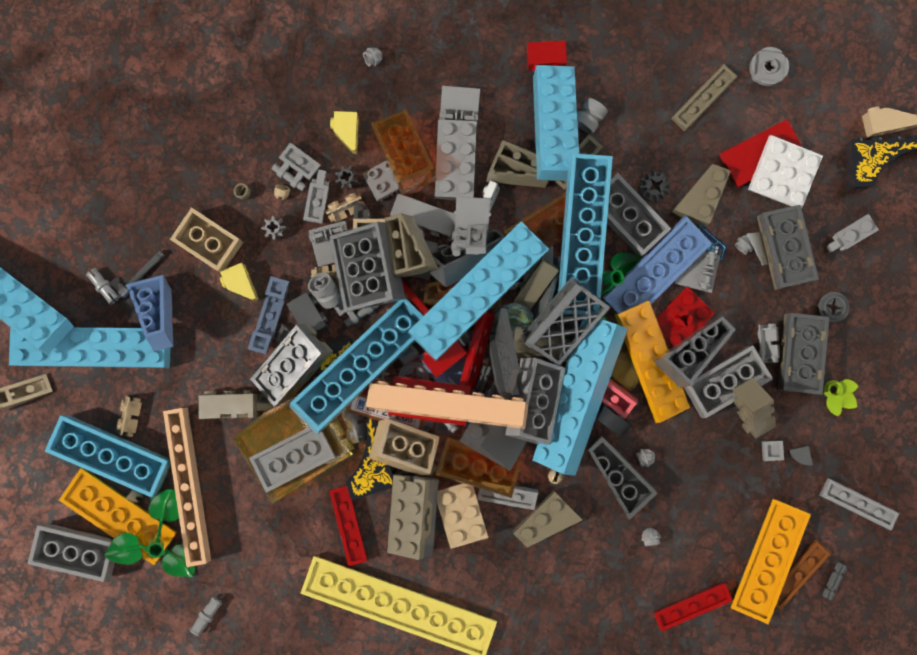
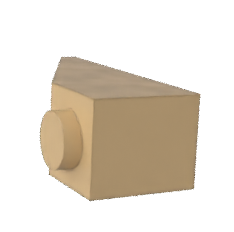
M879 106L868 109V112L862 116L867 138L917 128V115L891 108L880 109Z
M43 374L0 388V412L53 392L47 375Z

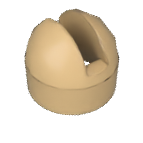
M281 184L275 185V197L277 199L282 197V200H285L289 196L290 188Z
M553 469L549 471L548 479L552 484H560L563 481L564 475L559 473L557 481H553L557 472Z

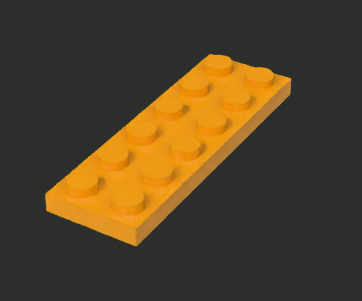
M645 301L615 314L618 325L628 328L624 341L655 422L661 423L689 409L690 406L683 388H679L653 362L667 352L668 348L650 301Z
M80 468L59 499L64 505L113 538L121 533H132L138 537L139 544L148 546L149 541L157 537L159 519L152 518L148 511L136 503L127 500L126 496L84 468ZM163 522L160 539L164 542V550H166L178 532ZM140 548L142 558L152 565H156L161 556L152 558L148 555V552Z
M772 499L731 604V609L769 625L811 514Z

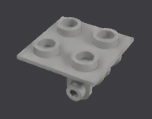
M442 86L440 120L478 122L480 89Z
M396 156L362 173L377 202L380 200L382 202L385 198L389 197V194L393 196V192L397 194V190L400 191L408 188V185L411 184Z
M346 221L308 230L318 267L335 263L329 236L348 231Z
M703 252L675 280L674 284L712 293L720 256L716 255L717 253Z

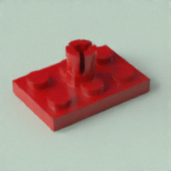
M687 286L656 317L667 348L670 350L701 328L715 313Z

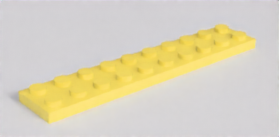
M315 555L301 590L303 595L470 655H486L497 624V620Z

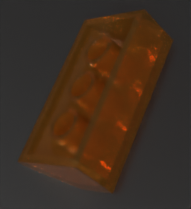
M447 437L436 475L512 498L522 460L517 459L513 468L509 471L462 442Z

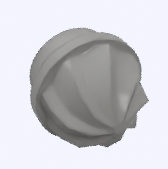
M367 48V51L363 52L366 64L368 66H377L382 60V52L378 48Z
M747 235L737 239L738 242L735 246L740 252L746 255L748 252L753 251V246Z
M640 449V452L636 453L641 468L649 467L655 461V453L650 449Z
M647 528L642 533L641 540L644 542L645 547L660 544L659 539H661V536L654 528Z

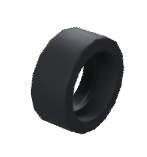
M601 404L596 419L617 435L624 437L632 424L606 404Z

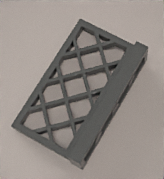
M571 277L521 337L525 345L529 348H534L559 366L610 307L582 286L578 280ZM581 291L585 293L587 301L576 303V296ZM599 304L602 308L598 313H591L590 305ZM587 306V314L577 315L576 307ZM566 308H573L574 316L563 317V311ZM588 318L586 327L578 328L577 320ZM574 320L575 329L564 330L563 322ZM560 322L561 331L550 332V326L553 323ZM575 333V339L572 342L565 343L564 335ZM561 335L562 343L551 345V337ZM540 338H548L547 346H538L536 344ZM562 348L563 353L558 358H555L552 355L551 349Z
M501 308L495 334L489 335L488 347L497 395L503 396L504 400H512V397H519L516 381L519 365L507 308Z

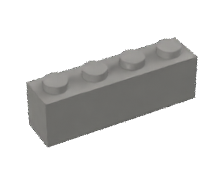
M401 194L397 195L390 216L399 213L413 216L420 230L429 231V235L440 238V236L446 237L448 242H453L452 233L455 231L454 213Z

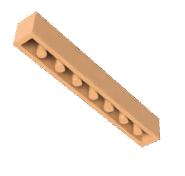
M377 381L376 384L370 383L366 407L371 410L525 429L529 405L523 402L524 399L512 397V400H504V397L499 395H492V398L484 397V394L472 393L471 396L464 395L465 392L453 390V393H447L445 389L434 388L433 391L426 390V387L423 386L407 388V385L396 383L395 386H389L387 382Z
M188 408L163 411L186 565L190 567L207 564L211 561Z

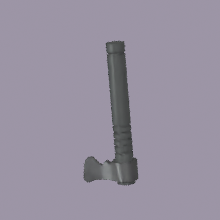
M159 250L127 284L140 281L165 255ZM118 277L113 279L110 285L117 290V294L121 298H126L130 294L127 286L119 283L120 279Z

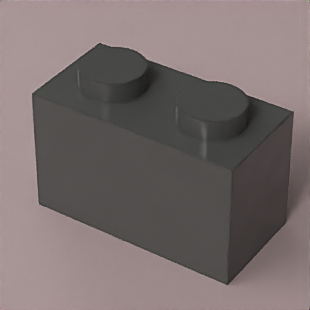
M306 292L287 303L298 325L309 324L317 333L328 327L326 324L328 318L323 311L319 312L316 307L319 303L313 295L310 296Z

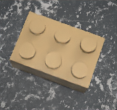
M192 207L170 238L171 241L218 272L227 268L244 243Z
M387 418L378 422L369 459L416 475H429L440 437Z
M472 480L438 489L437 504L450 549L488 538Z

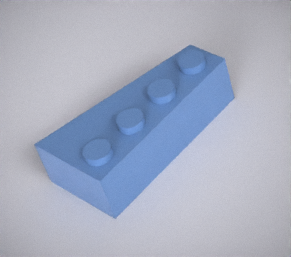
M160 275L126 284L144 336L153 351L173 347L172 290L165 277Z

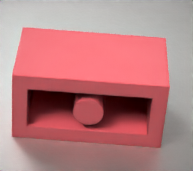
M610 378L602 402L623 418H626L637 404L638 399Z

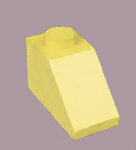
M334 111V117H331L330 120L331 129H333L335 135L353 154H357L359 123L357 112Z
M243 263L220 271L222 275L220 281L224 288L253 301L259 300L247 268Z

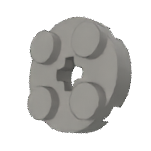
M774 47L761 49L750 62L752 80L763 86L779 84L789 71L787 57L785 58L782 51ZM769 62L771 63V66L774 67V69L768 71L765 68V65H767Z

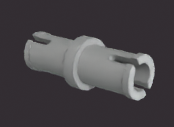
M96 268L91 269L95 277L90 272L86 276L95 285V290L101 293L110 305L114 304L115 302L111 296L118 301L119 295L115 293L110 286V282L105 280Z
M211 597L204 610L199 612V617L189 629L191 633L198 637L201 636L209 622L213 621L214 614L222 605L219 599Z

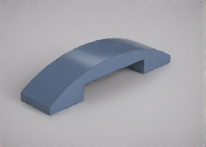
M270 277L265 293V301L256 329L252 333L248 350L267 355L280 321L289 281Z

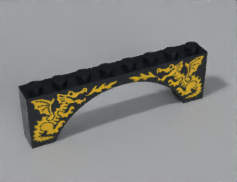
M917 135L910 136L908 139H902V136L890 137L888 140H883V137H874L871 140L865 141L864 138L852 139L850 143L845 145L848 190L869 189L874 186L882 170L892 160L907 153L917 152Z
M349 338L328 345L333 352L317 371H325L354 343L353 339ZM365 417L367 426L365 452L358 468L346 481L351 501L392 488L393 475H397V471H393L392 466L369 459L379 421Z

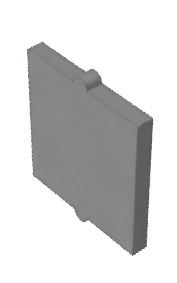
M456 197V211H454L455 228L460 227L463 230H467V225L487 224V231H489V217L491 216L489 212L490 199Z

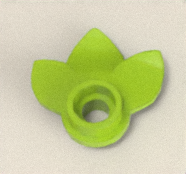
M849 379L840 382L830 380L824 385L823 391L827 397L826 405L832 414L839 416L842 408L852 409L857 407V401L853 392L858 388V385L854 381ZM832 386L835 387L834 393H831L830 388Z

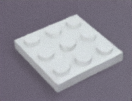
M770 135L748 190L788 206L801 205L802 209L823 156Z

